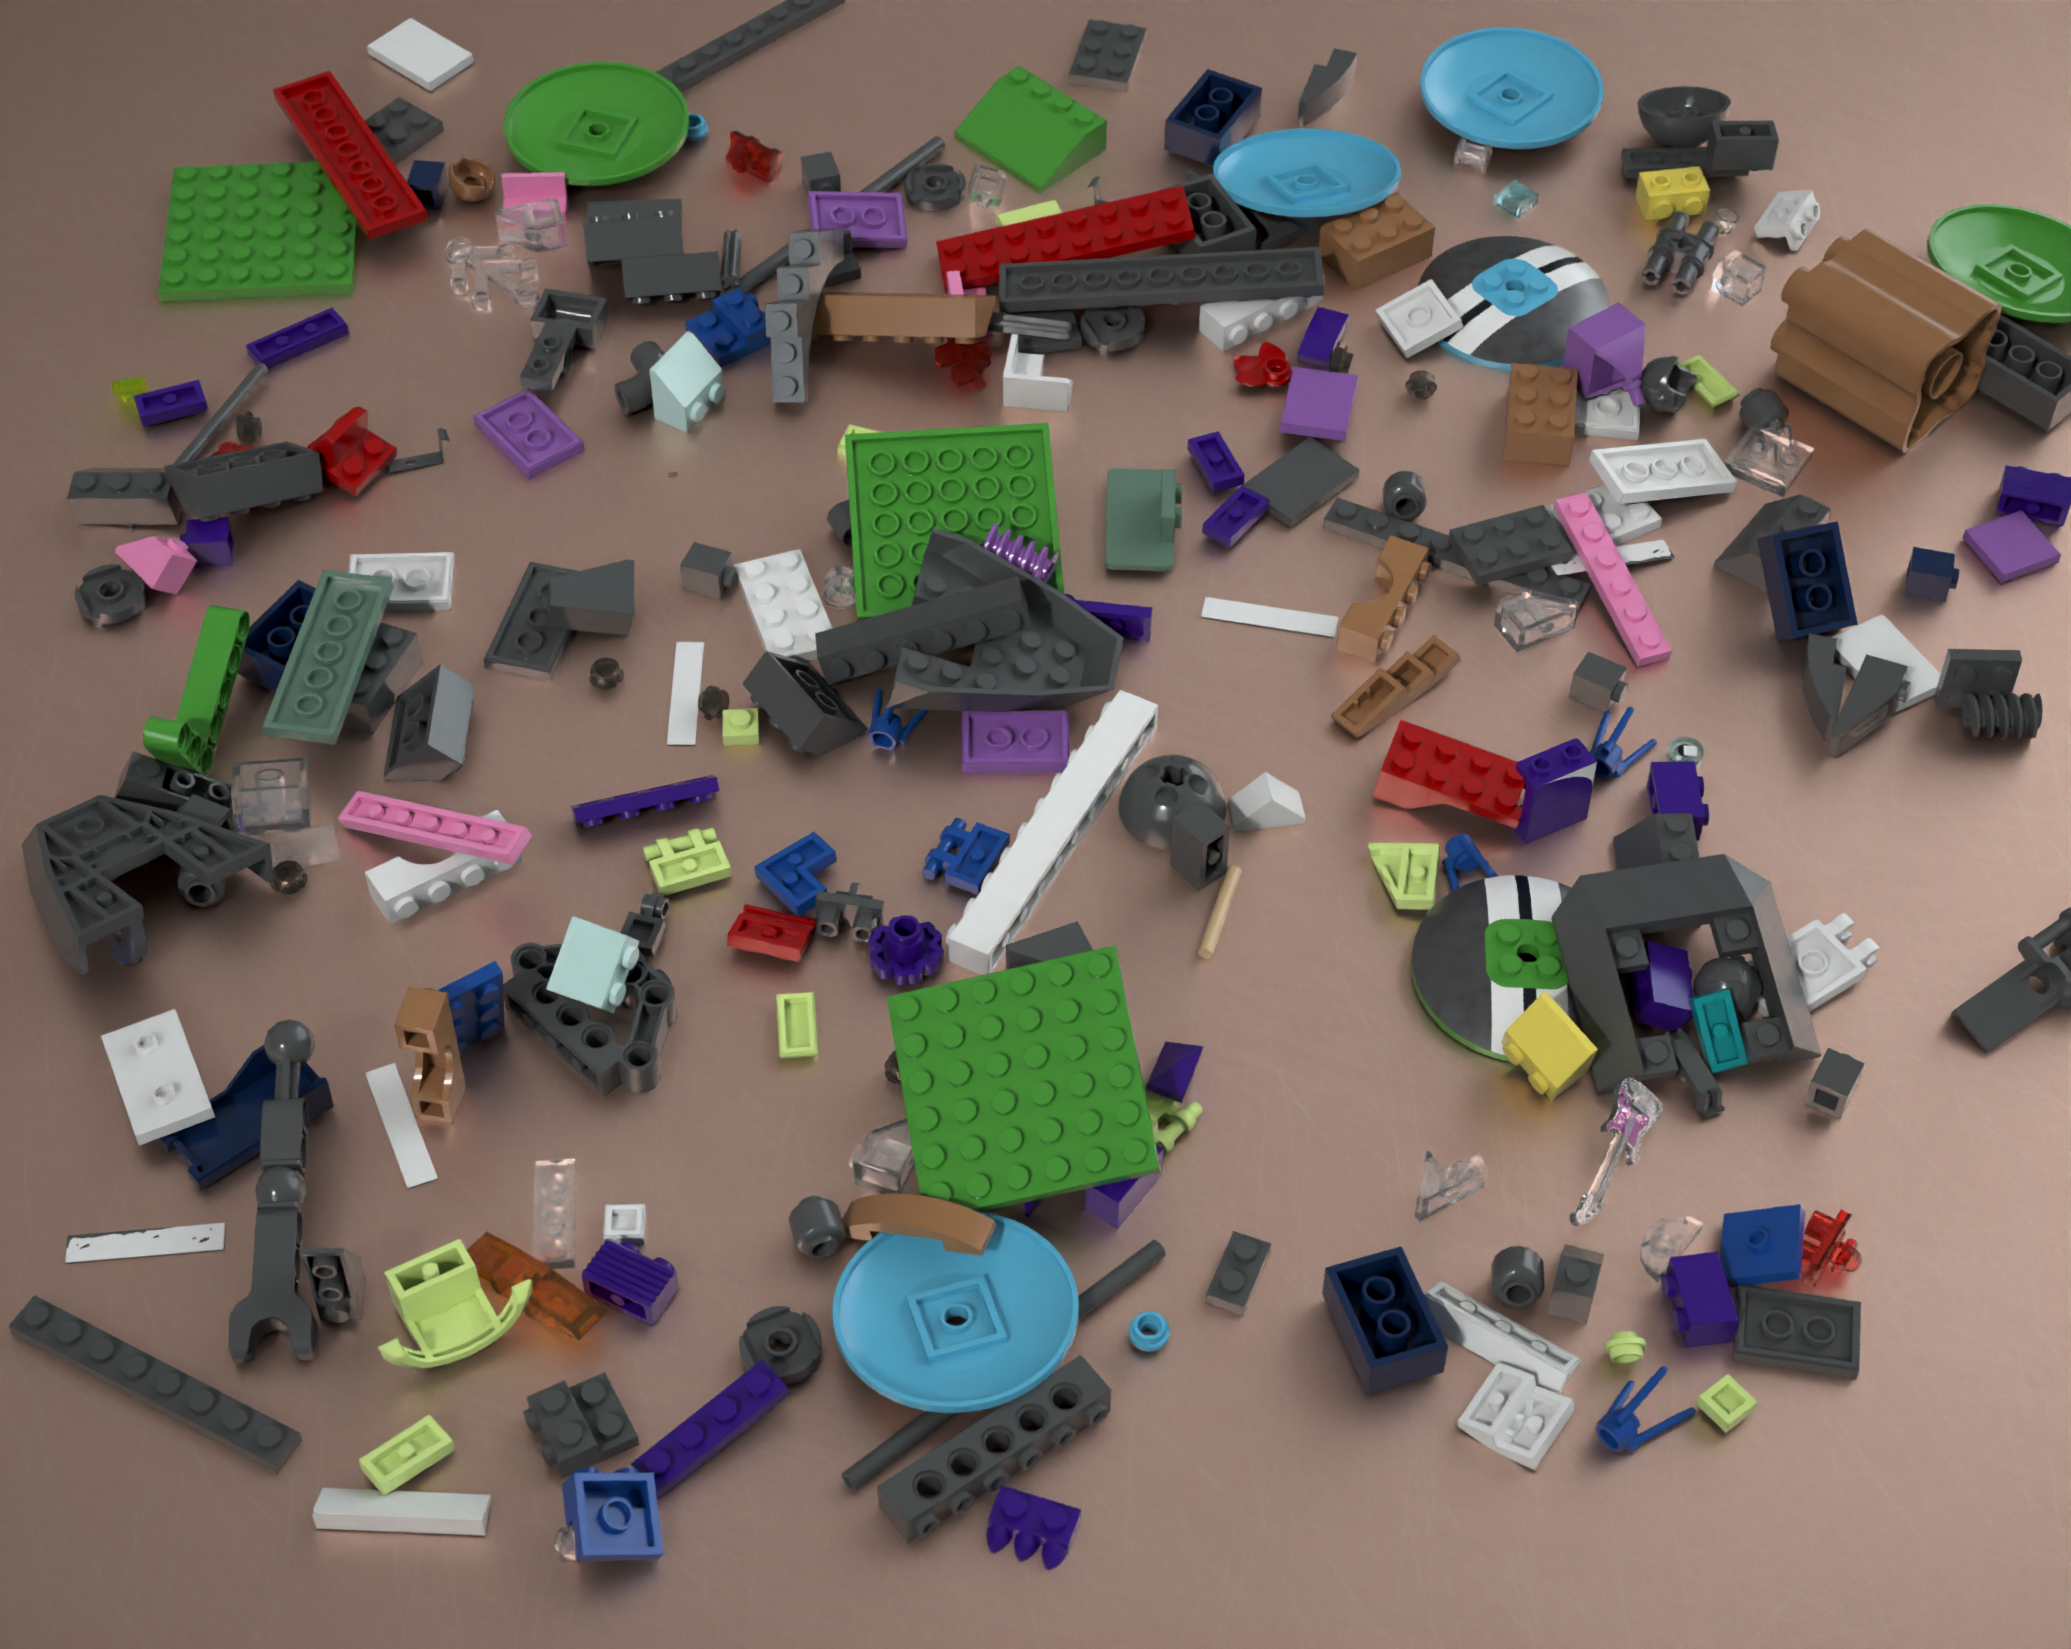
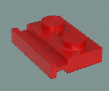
M745 904L743 913L738 915L728 932L727 946L740 948L746 952H757L775 956L782 960L799 962L810 943L811 935H814L816 932V920Z

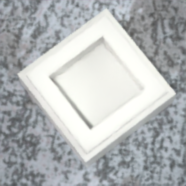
M645 1204L605 1205L603 1241L610 1239L618 1244L626 1241L633 1245H644Z

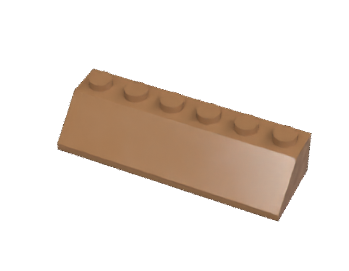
M821 292L813 322L811 340H821V334L832 335V341H852V335H863V341L880 342L882 341V336H893V342H913V337H924V343H944V337H955L956 344H974L975 338L986 336L996 303V295Z

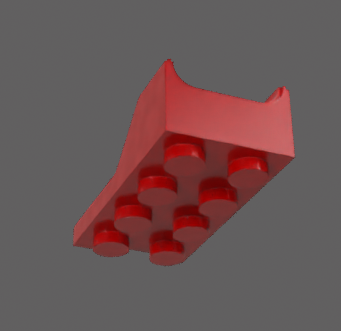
M1400 720L1372 797L1405 809L1449 804L1516 829L1522 812V807L1517 806L1522 789H1526V782L1516 770L1517 761Z

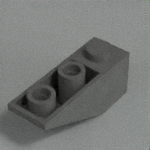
M133 751L120 775L114 798L176 812L180 806L184 805L195 794L230 808L232 814L238 787Z
M302 1248L301 1254L320 1320H328L334 1323H343L347 1320H361L366 1285V1275L361 1257L345 1248Z

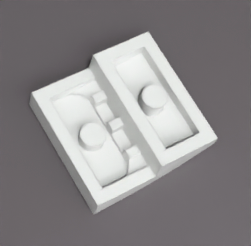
M1498 1362L1457 1423L1459 1428L1480 1443L1521 1465L1535 1470L1574 1412L1575 1407L1572 1398L1536 1386L1533 1374Z

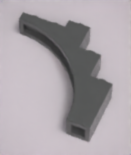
M810 228L788 232L789 265L777 268L778 301L765 304L766 337H771L773 402L808 401L809 354L813 322L818 300L829 273L836 264L844 261L843 228Z

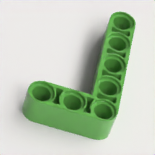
M214 605L209 606L207 609L176 720L151 716L144 727L143 745L157 760L207 776L210 772L249 632L250 616L247 611Z

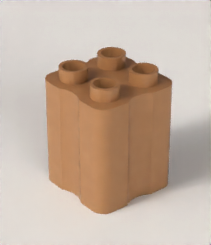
M1865 228L1851 240L1845 236L1838 237L1826 251L1821 263L1812 270L1802 266L1795 270L1787 280L1781 294L1782 301L1789 305L1787 319L1777 328L1770 345L1771 350L1778 354L1775 374L1903 453H1908L1922 442L1941 421L1956 414L1976 394L1987 363V349L1996 331L2002 306L1870 228Z

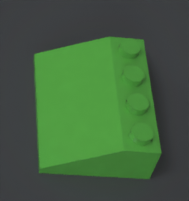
M1018 66L993 84L955 130V136L1043 192L1106 150L1107 120L1026 69Z

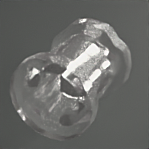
M1462 138L1456 149L1454 165L1460 166L1464 164L1479 168V172L1485 173L1490 162L1492 146H1478L1467 143V139Z

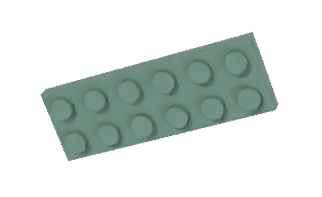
M328 570L322 571L262 726L265 736L336 745L392 593V578Z

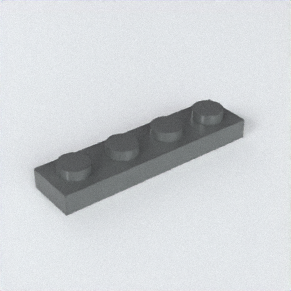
M1707 147L1623 149L1621 156L1625 178L1638 179L1640 172L1700 166L1704 177L1749 176L1750 170H1711L1706 154Z

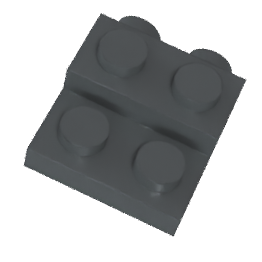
M605 1372L572 1387H568L564 1380L527 1396L529 1409L523 1411L526 1423L532 1434L540 1433L544 1442L540 1443L539 1446L548 1467L556 1465L562 1479L572 1475L578 1469L591 1467L639 1445L638 1435Z

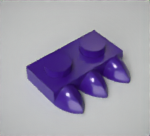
M1001 1485L987 1521L986 1537L988 1547L991 1553H996L1003 1549L1014 1537V1551L1018 1560L1022 1562L1030 1558L1041 1545L1044 1566L1047 1570H1051L1060 1565L1068 1555L1081 1520L1082 1509Z

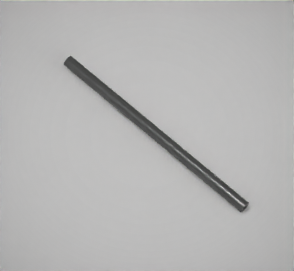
M939 136L934 137L859 192L885 193L906 178V175L910 172H914L916 167L925 164L945 149L943 139ZM788 244L739 278L737 287L729 286L721 291L720 296L738 288L746 294L774 274L778 267H783L789 263Z
M1152 1240L1078 1296V1321L1165 1257L1166 1253L1163 1246L1158 1241ZM924 1411L841 1474L843 1481L852 1491L856 1490L956 1413Z

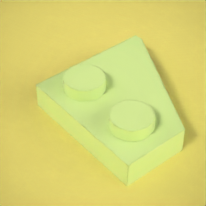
M1439 843L1368 844L1370 858L1396 908L1431 910L1435 905L1441 854Z

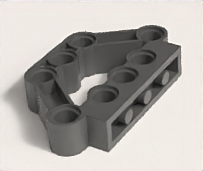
M526 943L518 946L510 957L514 977L503 984L506 1009L604 1097L621 1084L629 1090L638 1093L654 1089L661 1079L659 1062L667 1032L677 1019L674 987L666 973L660 969L656 971L647 963L644 955L639 951L636 965L628 972L625 981L626 993L621 1003L625 1007L637 1008L628 1044L622 1047L614 1040V1033L610 1026L605 1023H595L590 1019L589 1011L585 1004L580 1001H570L565 996L546 989L562 944L541 946L536 943Z

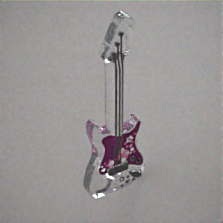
M1628 1077L1619 1080L1614 1087L1611 1114L1609 1119L1600 1127L1601 1132L1611 1131L1614 1136L1589 1192L1582 1195L1576 1211L1570 1214L1569 1219L1574 1226L1586 1224L1605 1208L1602 1200L1624 1151H1626L1627 1155L1626 1165L1636 1164L1640 1156L1642 1138L1646 1131L1654 1126L1662 1115L1663 1105L1659 1098L1642 1083Z

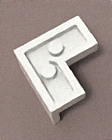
M1011 334L1003 374V406L1068 412L1072 394V380L1042 376L1044 355L1018 353V334Z

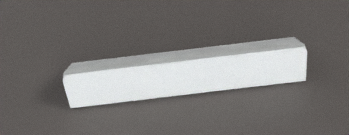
M1442 1281L1438 1282L1424 1294L1444 1336L1495 1365L1500 1362L1533 1374L1536 1386L1560 1394L1581 1364L1582 1360Z
M322 1488L312 1516L317 1529L485 1536L491 1495L391 1491L384 1496L379 1490Z

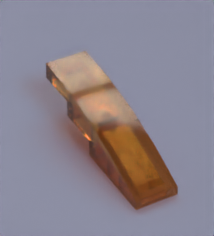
M487 1231L467 1249L476 1266L478 1276L488 1280L495 1293L510 1299L512 1286L531 1279L532 1293L524 1309L526 1316L579 1341L607 1314L603 1306L563 1276L516 1246Z

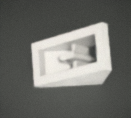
M1266 772L1227 801L1234 832L1306 823L1299 791Z

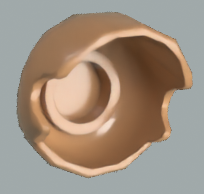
M461 157L455 165L452 162L450 163L448 173L449 187L462 200L466 202L481 201L488 197L495 189V174L488 164L478 159H466L465 157Z

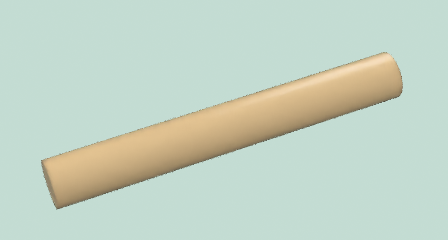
M1230 865L1227 868L1198 950V954L1203 958L1209 959L1213 955L1242 873L1238 866Z

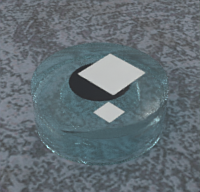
M1678 737L1669 743L1666 759L1667 762L1695 761L1696 769H1698L1702 763L1704 750L1697 740L1690 737Z

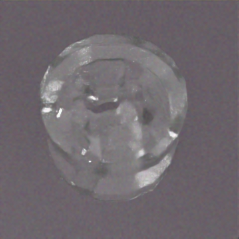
M834 566L828 569L824 578L823 600L825 603L835 609H847L855 605L854 570L847 566Z

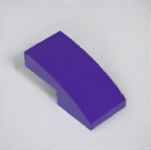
M1318 307L1297 353L1298 360L1329 367L1336 346L1341 343L1350 318L1349 314Z

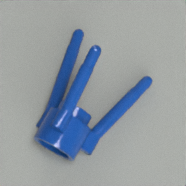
M878 689L875 694L871 725L867 736L875 746L893 749L896 744H905L908 735L923 719L928 710L921 709L903 728L901 718L893 713V708H887L886 706L885 712L880 715L883 692L881 689Z
M1633 707L1627 708L1609 740L1602 743L1611 717V712L1605 711L1590 751L1598 761L1595 776L1603 779H1609L1612 775L1621 777L1627 767L1657 744L1655 739H1651L1622 761L1623 752L1616 742L1634 712Z
M1468 834L1456 835L1446 843L1445 852L1448 857L1442 863L1448 873L1451 891L1459 888L1456 869L1467 873L1479 866L1489 878L1498 876L1481 855Z
M1660 1367L1625 1408H1622L1635 1386L1633 1381H1628L1608 1412L1597 1422V1435L1611 1450L1620 1452L1625 1447L1629 1452H1633L1641 1443L1683 1422L1696 1413V1410L1690 1407L1638 1434L1637 1429L1640 1427V1422L1633 1412L1668 1371L1667 1367Z

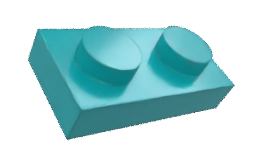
M1724 988L1689 998L1704 1061L1710 1073L1713 1074L1748 1064L1730 989Z

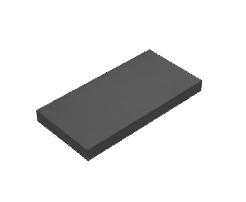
M534 562L529 563L483 661L486 669L552 681L574 630L545 627L546 613L539 611L541 592H548L550 578L578 571Z

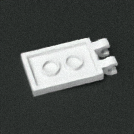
M1845 913L1837 916L1825 926L1818 919H1815L1787 937L1809 1012L1865 978L1867 968L1873 966L1878 960L1873 954L1877 953L1880 947L1871 938L1865 939L1850 951L1842 944L1852 937V933L1848 929L1855 924ZM1752 958L1747 963L1755 968ZM1761 990L1754 1008L1767 1019L1770 1017Z

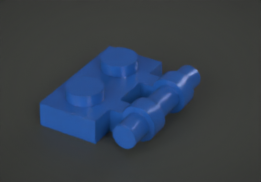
M955 818L951 825L943 829L939 837L940 843L935 849H931L926 856V865L922 870V874L927 879L933 880L938 872L946 870L945 883L978 895L986 875L989 872H993L1004 849L1009 846L1010 834L976 822L971 832L965 830L967 827L966 822L961 818ZM961 847L957 855L951 854L953 849Z

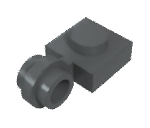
M659 892L645 894L641 902V914L630 911L620 933L640 941L637 948L644 956L652 958L655 956L666 930L665 918L669 910V899L664 898L663 894Z

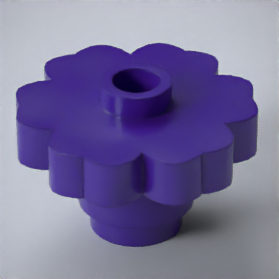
M902 915L894 917L890 920L889 927L877 926L874 929L873 935L868 939L870 967L877 972L881 979L893 977L898 985L919 984L923 980V974L935 975L939 970V966L944 962L942 934L935 929L931 922L919 923L914 916Z

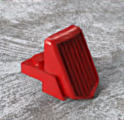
M355 407L338 418L327 432L307 447L319 452L323 485L329 488L334 483L355 497L397 457V448L367 429L368 411L362 407Z

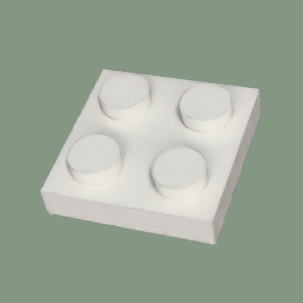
M1432 279L1375 310L1378 319L1406 358L1464 328L1461 318Z

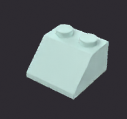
M689 331L650 369L655 419L684 432H688L696 423L701 422L715 403H719L725 394L722 368L696 336Z
M572 916L546 989L614 1013L616 1006H619L625 997V981L629 970L633 969L639 957V949L637 947L640 941Z

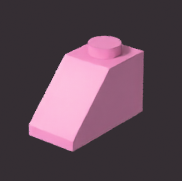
M151 536L119 545L115 550L152 589L175 595L178 594L197 562L187 551L188 546L175 537L164 539Z

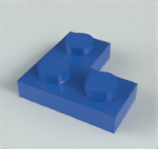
M812 832L754 866L755 875L799 917L816 907L818 891L827 892V888L813 875L837 862L836 852L820 836Z

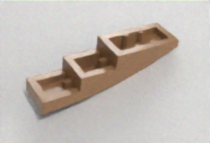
M1433 635L1413 655L1407 651L1387 671L1379 668L1331 714V717L1358 738L1403 710L1435 685L1461 661L1460 656L1451 647Z

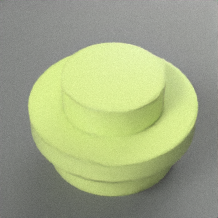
M1624 1331L1612 1335V1340L1605 1343V1352L1610 1354V1360L1613 1363H1633L1644 1358L1643 1350L1646 1349V1340L1637 1337L1635 1332Z

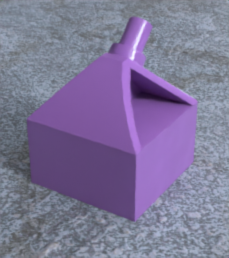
M1618 302L1568 329L1563 367L1578 369V392L1589 399L1622 386L1624 392L1628 391L1633 406L1640 405L1646 401L1640 387L1642 385L1640 378L1643 367L1645 323Z

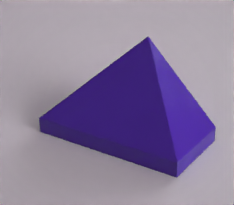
M1165 1041L1145 1089L1182 1103L1200 1060L1203 1046Z

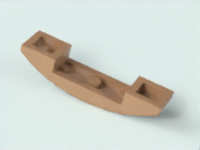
M900 1193L876 1194L854 1200L850 1203L842 1218L845 1238L869 1241L878 1232L936 1239L942 1240L945 1251L979 1256L983 1255L997 1226L995 1220L959 1204L927 1196Z

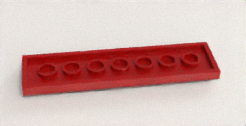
M331 71L273 89L276 102L369 240L428 220L425 207Z
M1182 185L936 241L944 288L947 294V271H960L962 288L974 289L999 283L1000 264L1111 258L1195 239V232Z

